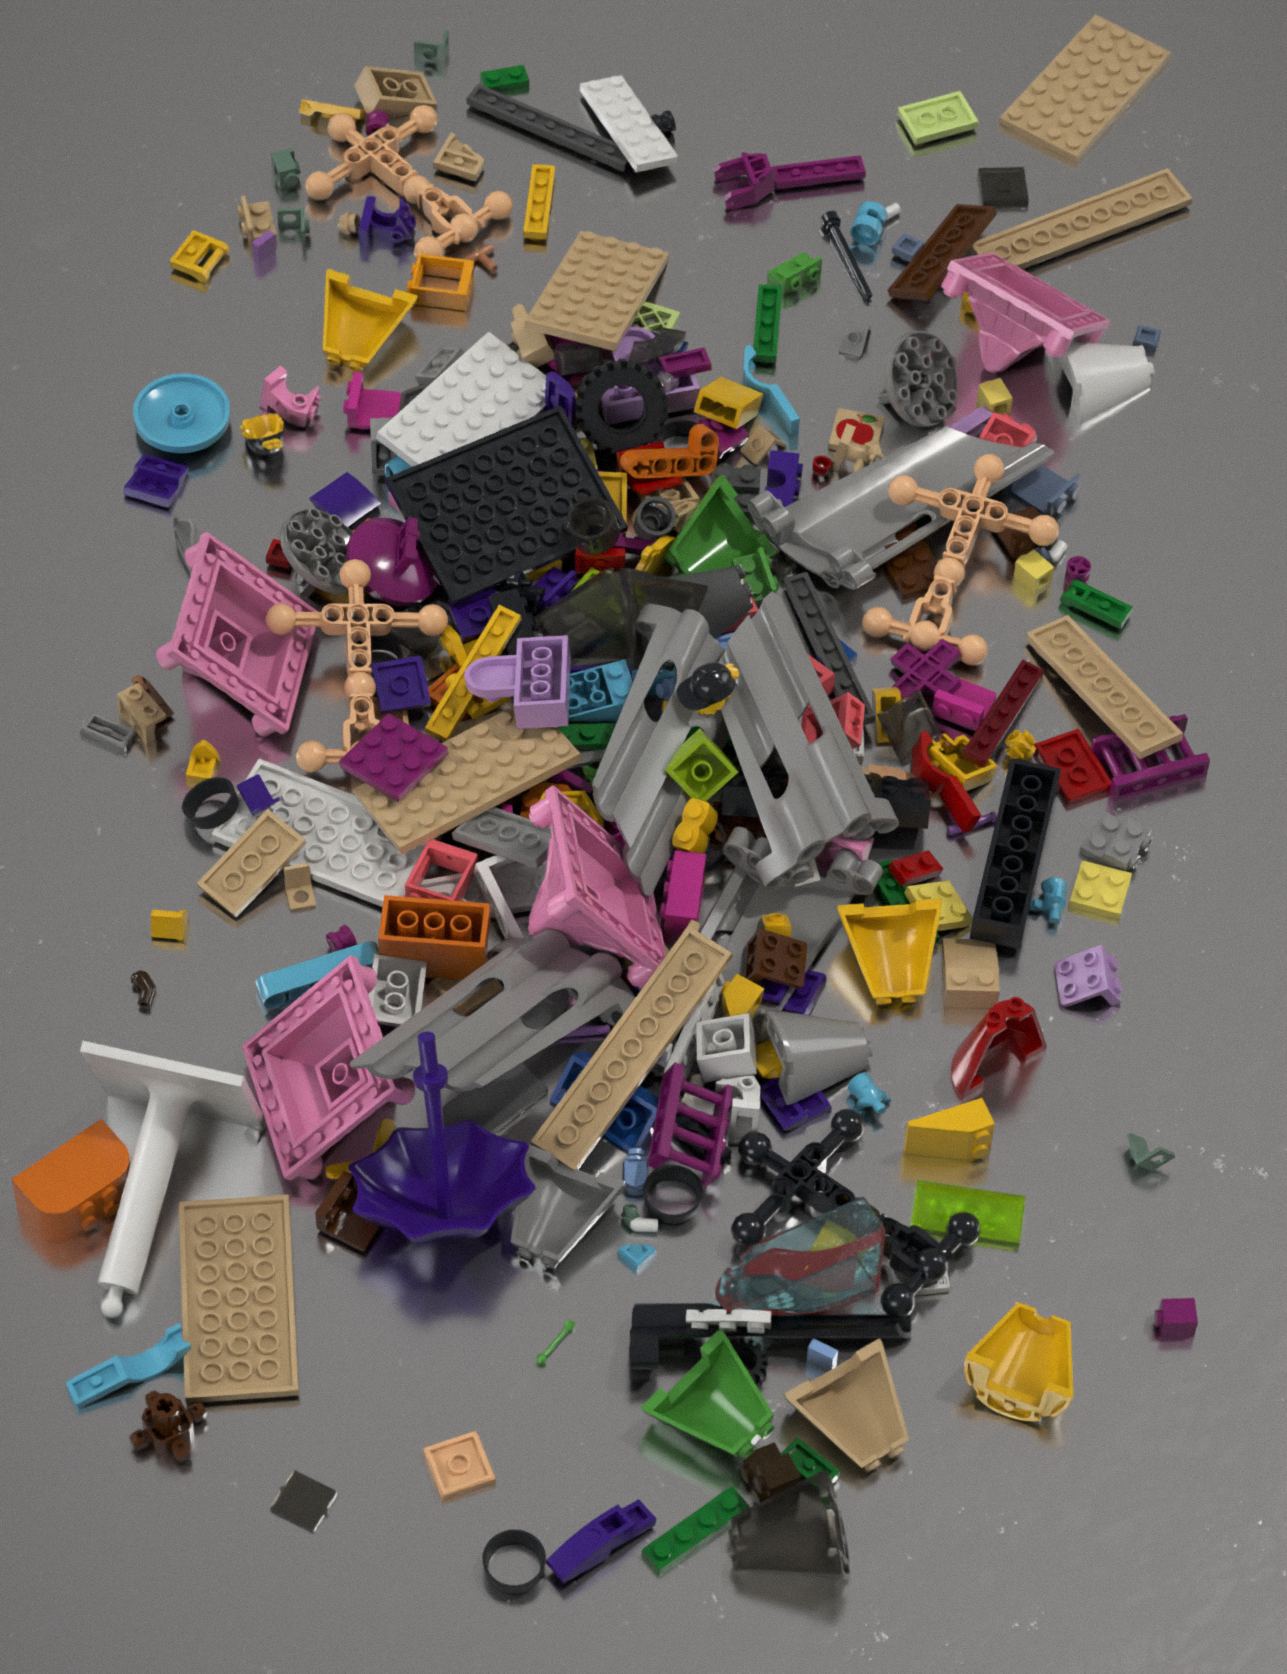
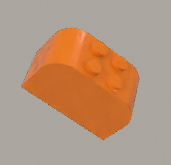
M384 895L378 936L379 955L427 962L425 978L435 979L443 977L445 980H463L486 963L490 931V903Z
M102 1119L98 1120L11 1179L17 1208L43 1237L52 1241L71 1240L84 1231L93 1229L97 1222L118 1211L131 1166L127 1147Z

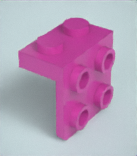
M353 372L352 382L348 381L346 393L349 399H345L343 405V414H347L348 427L370 429V418H393L398 414L401 401L400 392L364 389L363 373Z
M960 678L958 679L962 686L954 694L938 689L934 695L932 715L973 731L978 729L997 697L994 691Z

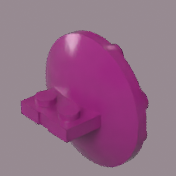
M408 517L405 522L392 518H373L360 524L350 536L346 550L347 561L358 559L368 565L371 579L364 589L372 598L398 607L411 606L426 600L436 589L438 583L433 578L435 574L417 542L420 531L417 530L418 519Z

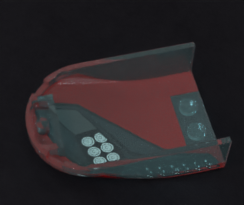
M860 1197L769 1237L756 1246L749 1248L739 1256L742 1261L734 1268H727L720 1277L715 1289L716 1300L728 1314H731V1311L734 1309L771 1311V1315L826 1311L857 1302L879 1292L886 1229L865 1197Z

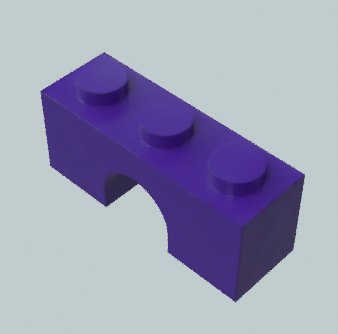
M771 450L767 484L779 487H765V490L769 491L777 500L780 499L782 505L786 507L796 502L794 501V496L799 497L801 482L796 481L797 478H802L803 464L799 463L800 453Z

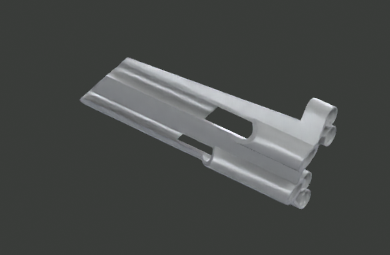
M657 604L644 605L634 624L636 629L648 638L649 644L592 782L593 797L597 810L606 821H615L625 841L623 860L630 876L640 883L642 894L646 896L652 895L675 848L672 843L673 834L677 826L682 822L685 805L691 799L683 788L666 772V767L679 747L684 743L691 727H701L721 751L730 735L721 710H717L715 714L701 715L700 712L696 713L695 711L688 710L680 703L676 692L679 684L691 677L696 668L707 663H718L726 649L709 634V625L699 612L687 609L681 613L673 608ZM670 660L677 668L676 686L659 721L654 722L646 713L644 699L664 662Z

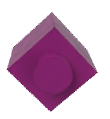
M1195 1298L1161 1299L1159 1310H1155L1154 1313L1155 1325L1160 1327L1161 1337L1195 1336L1198 1325Z

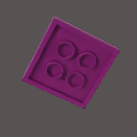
M388 713L339 761L341 769L400 802L449 753L447 746Z

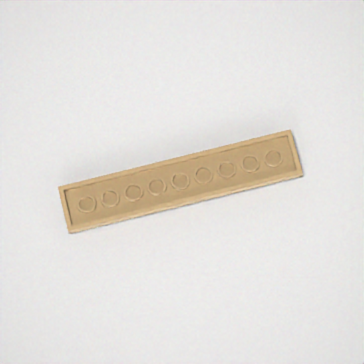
M1169 168L977 240L969 250L974 256L993 252L1017 267L1024 269L1189 206L1192 203V197Z
M688 926L533 1137L531 1143L539 1149L552 1153L560 1163L572 1170H579L733 958L732 953Z

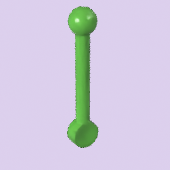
M565 1321L564 1329L542 1354L537 1355L536 1362L538 1364H545L547 1361L546 1357L568 1332L575 1330L574 1321Z

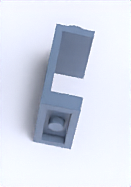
M1040 465L1003 488V490L1026 505L1034 507L1042 515L1052 517L1056 512L1060 513L1071 498L1077 497L1081 490V475L1077 473L1071 480L1067 481L1044 465Z

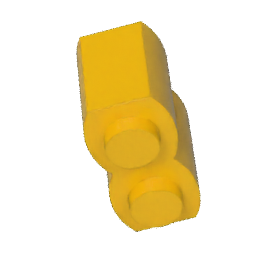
M691 798L685 805L682 822L677 826L672 840L673 846L678 851L704 854L708 844V835L714 830L718 817L717 812L708 802Z

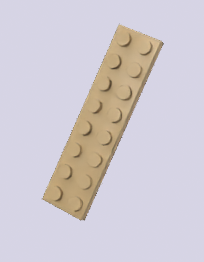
M1069 615L1026 633V641L1139 759L1182 741L1183 733Z

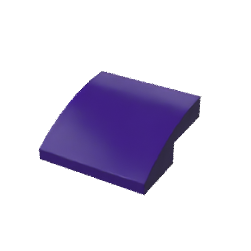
M552 371L546 374V406L544 412L561 405L574 429L576 394L564 378Z
M143 454L134 466L133 476L124 486L123 495L169 508L183 485L189 467Z
M348 472L309 498L319 511L339 516L348 528L377 509L381 504L360 481Z
M807 970L804 977V986L801 989L796 988L782 1011L809 1015L827 981L826 974ZM764 979L760 984L764 988L762 1002L780 1006L790 986Z
M780 1077L772 1078L760 1086V1097L784 1131L802 1126L832 1110L831 1104L821 1090L793 1104L787 1105L778 1085Z

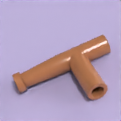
M491 243L464 258V260H472L474 263L479 261L491 273L496 272L498 266L487 257V255L495 251Z

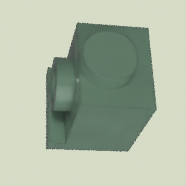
M294 149L271 153L272 170L280 189L297 185L299 181L297 175L301 172L298 161H295Z

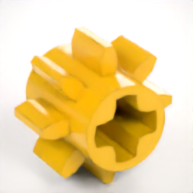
M1015 730L1006 738L1005 744L1007 747L1004 750L1012 759L1020 758L1022 761H1025L1034 754L1036 747L1033 744L1036 743V740L1027 730L1023 733Z

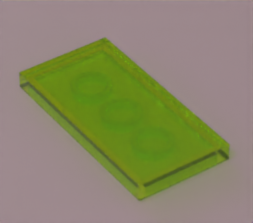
M917 1180L911 1226L916 1225L928 1234L945 1237L947 1235L946 1224L950 1217L957 1212H968L979 1220L981 1226V1233L977 1242L1019 1248L1026 1196Z

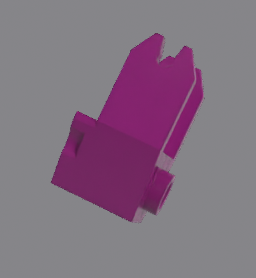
M743 152L741 153L742 157L719 163L713 168L714 177L718 181H726L746 175L750 185L749 187L728 193L724 197L726 209L735 210L755 204L775 189L772 168L766 154H748Z

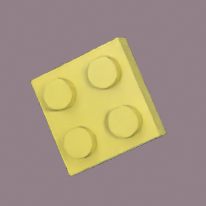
M1082 860L1069 907L1119 920L1132 873Z
M949 880L908 886L904 892L910 904L915 900L942 899L937 931L967 927L972 923L973 917Z

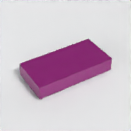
M705 347L659 357V365L665 380L712 370V364Z

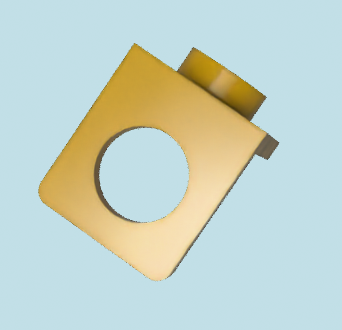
M781 913L762 915L765 930L791 938V923L788 915Z

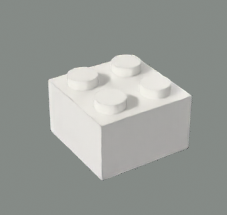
M749 1013L696 1022L697 1062L704 1082L757 1074L756 1035Z

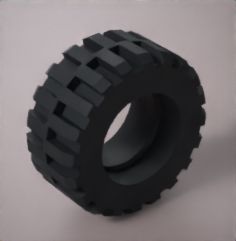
M618 359V361L614 362L608 360L605 361L604 365L600 367L597 365L592 368L593 371L589 375L586 374L582 379L583 383L581 386H578L575 405L578 424L590 443H594L602 451L607 450L610 454L615 455L619 451L654 443L658 433L661 434L664 430L663 425L668 419L667 408L669 407L666 392L658 377L648 367H644L634 360L632 362L626 359ZM629 385L642 395L644 401L643 414L630 427L622 429L610 427L602 420L599 414L600 399L608 389L614 386Z

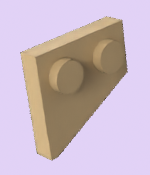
M454 133L449 134L433 161L434 169L473 181L477 180L485 166V159L478 153H474L467 144L462 145Z

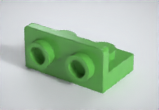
M802 252L769 270L767 278L775 286H782V293L785 295L820 276L822 259L820 257L812 259L807 253Z
M763 547L757 548L754 554L732 559V566L741 564L746 574L743 580L749 584L754 594L752 598L755 604L762 603L763 599L770 592L776 594L777 590H779L778 580L776 576H772L770 571V557L764 553Z

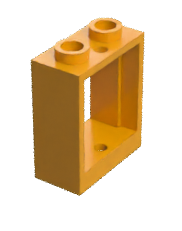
M418 254L417 262L412 263L411 277L413 278L408 280L407 292L418 295L415 305L466 311L474 281V261ZM430 275L460 279L458 291L421 287L423 276Z

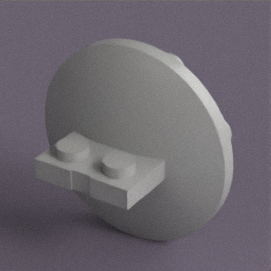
M926 331L906 333L900 336L889 350L885 363V387L877 398L882 404L891 403L898 415L913 426H935L948 416L958 400L956 360L951 356L942 340ZM950 404L949 410L947 412L945 407Z
M313 507L293 512L283 522L280 530L282 550L288 562L297 572L296 582L299 595L308 598L316 588L332 594H348V589L341 583L339 572L341 567L347 562V543L353 532L342 522L339 516L335 514L330 515Z

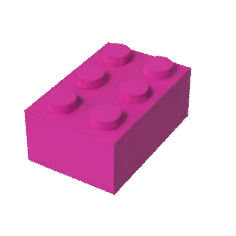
M675 850L674 860H668L667 881H665L663 893L664 902L661 904L660 926L664 934V944L674 945L691 920L699 922L705 881L706 854Z

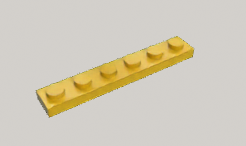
M498 605L425 726V732L443 741L451 738L475 698V695L470 693L466 687L465 670L472 662L480 658L501 655L522 620L520 614Z

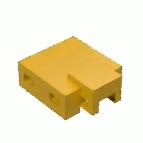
M942 734L938 742L933 740L932 744L927 747V756L936 768L948 775L957 776L966 791L992 781L998 765L993 760L989 759L986 766L981 768L961 758L964 751L963 748L967 746L970 739L963 734L956 737L953 741L948 735Z

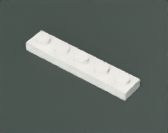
M722 974L719 975L683 1025L679 1039L674 1044L673 1053L667 1066L664 1068V1073L676 1062L685 1066L683 1077L685 1081L687 1080L697 1056L696 1022L713 1019L722 998L720 994L721 989L726 982Z

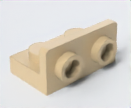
M240 196L241 205H237L239 219L244 220V222H241L243 236L248 237L249 245H252L253 241L267 231L274 233L275 241H277L269 201L247 204L246 197Z
M136 683L117 694L118 713L131 728L137 730V735L148 745L155 741V724L165 720L166 713L139 683Z

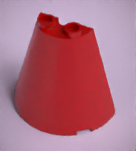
M1012 997L1009 1000L995 1004L955 1051L951 1066V1078L954 1088L961 1099L983 1087L984 1081L977 1074V1070L983 1058L1010 1043L1024 1061L1029 1060L1047 1048L1035 1009L1021 998Z

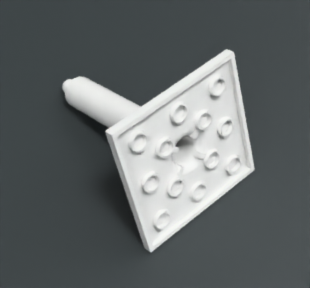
M83 1041L80 1052L108 1096L148 1104L97 1282L99 1286L109 1290L108 1297L101 1304V1311L104 1316L115 1318L123 1310L122 1295H137L187 1114L260 1128L263 1126L265 1117L244 1076Z

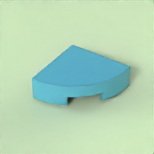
M626 1244L618 1249L617 1254L638 1271L656 1255L657 1249L648 1244Z

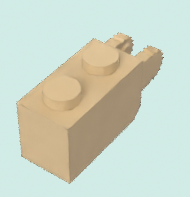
M516 304L512 310L514 321L510 323L513 329L511 337L515 345L519 346L517 354L537 368L556 358L557 354L550 335L524 329L525 319L529 313L524 305Z

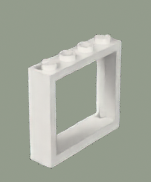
M496 855L476 863L473 874L487 902L490 903V908L505 939L524 938L491 872L515 861Z

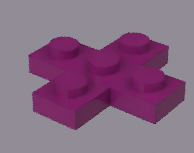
M941 639L925 655L909 643H906L890 658L891 664L904 673L892 686L897 687L901 691V701L910 706L926 690L933 695L936 694L938 689L954 694L962 685L960 680L947 670L962 657L960 651L944 639Z

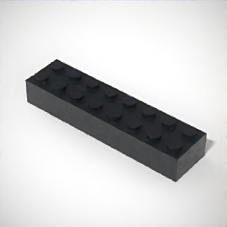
M1011 758L972 919L970 939L1021 949L1057 794L1061 768Z
M735 765L738 773L721 788V814L759 817L742 767ZM762 767L761 771L775 799L780 798L788 786L789 776L786 769L770 771L768 768ZM864 774L875 798L889 800L899 821L897 827L928 829L931 797L927 781L916 777L909 778L908 780H901L894 776L872 778V776Z

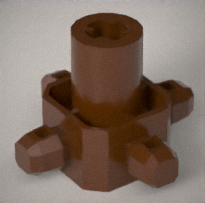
M157 1391L147 1393L145 1395V1402L148 1408L144 1409L141 1417L143 1430L139 1429L130 1435L131 1445L134 1449H142L147 1447L148 1443H151L157 1454L166 1456L173 1453L180 1462L191 1457V1450L188 1444H191L194 1437L193 1422L197 1423L207 1415L203 1404L194 1403L189 1405L188 1409H185L181 1400L170 1393L160 1394Z

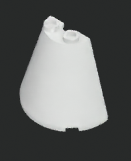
M1071 342L1064 356L1054 358L1045 353L1053 371L1063 368L1073 388L1071 407L1079 423L1087 421L1150 387L1151 376H1154L1153 364L1147 361L1145 349L1142 345L1130 346Z

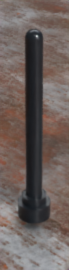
M828 211L821 216L820 221L824 229L832 233L864 299L870 300L873 296L840 230L841 220L836 211Z

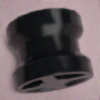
M666 110L661 115L654 114L650 116L662 134L676 131V123L671 111Z

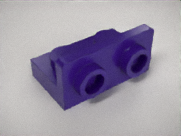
M553 566L535 583L534 587H545V595L540 598V609L537 612L546 617L552 610H557L561 602L577 585V572L572 570L566 574Z

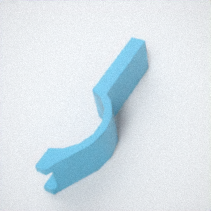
M751 344L745 346L743 385L764 393L761 403H767L790 437L799 434L800 417L777 384L761 383L751 375V372L755 370V364L752 359L756 357V352Z
M180 1323L168 1328L160 1342L151 1349L134 1356L121 1357L116 1355L66 1381L65 1383L78 1409L130 1382L147 1381L170 1369L192 1349L189 1341L184 1342L180 1334L183 1331Z

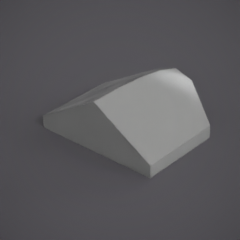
M176 515L172 517L174 539L185 559L186 549L198 543L200 536L193 521Z

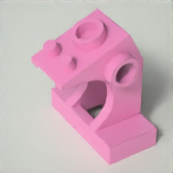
M280 365L264 379L260 406L265 411L272 408L287 422L305 427L308 419L313 420L316 410L319 408L320 402L318 401L321 399V395H318L319 387L317 386L307 395H294L286 387L288 371Z

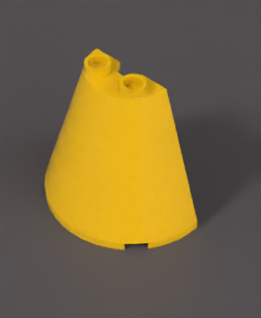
M327 269L322 348L323 353L327 356L326 361L331 365H343L349 367L354 372L361 373L363 368L368 366L413 308L418 295L395 289L391 298L351 286L350 275Z
M941 898L915 900L907 905L864 907V904L837 906L838 915L870 994L876 1000V1005L892 1004V1000L902 999V1003L918 1002V996L925 995L942 906Z
M1017 1302L966 1355L964 1375L967 1384L972 1385L977 1391L976 1397L982 1403L1006 1417L1022 1421H1041V1418L1045 1416H1058L1069 1406L1074 1396L1071 1322L1054 1315L1049 1318H1043L1037 1314L1036 1308Z

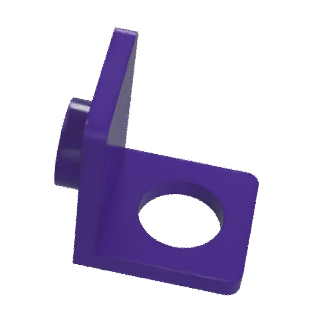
M259 774L237 785V789L252 816L281 800L280 797L272 798Z

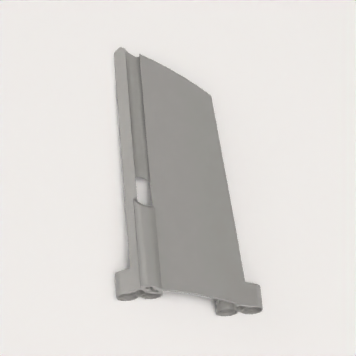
M946 426L786 507L782 505L780 499L777 500L769 491L765 490L747 501V508L758 529L784 554L809 571L821 576L826 584L832 588H839L843 585L856 590L876 577V572H873V569L952 521L942 517L937 507L916 501L907 506H899L892 502L888 495V486L893 478L899 475H908L914 478L918 487L941 493V491L947 488H953L972 494L977 482L973 471L975 462L984 454H995L1004 463L1005 471L1000 481L990 486L986 498H989L1055 457L1053 449L1043 444L1030 443L1024 447L1009 446L976 438ZM947 502V503H946V505H953V504H955V503H953V502ZM926 514L931 516L932 521L901 541L896 539L895 534ZM897 542L896 544H894L893 546L889 547L888 549L884 548V546H886V545H888V544Z
M736 827L722 849L723 854L735 865V868L699 933L711 940L717 930L733 931L725 946V949L732 953L733 958L721 973L725 981H732L736 974L744 977L747 942L759 928L765 930L762 915L772 913L788 915L791 923V938L807 943L806 973L840 919L837 906L849 905L855 894H871L883 874V869L872 860L860 862L855 853L842 849L839 850L828 872L818 871L820 875L819 881L797 887L788 881L781 889L770 892L765 889L756 869L757 863L772 853L768 839L761 837L756 840L747 829ZM790 986L780 1006L762 1002L755 1013L763 1009L782 1011L796 988ZM722 998L713 1019L724 1018L721 1008ZM682 1028L671 1042V1044H673L671 1055L673 1053L674 1044L676 1041H678L679 1036L682 1032ZM754 1029V1032H755V1035H756V1045H759V1044H761V1042H760V1040H759V1038H758V1036H757V1033H756V1031H755V1029ZM697 1056L690 1073L700 1072ZM656 1063L650 1071L655 1073L654 1076H663L665 1067Z

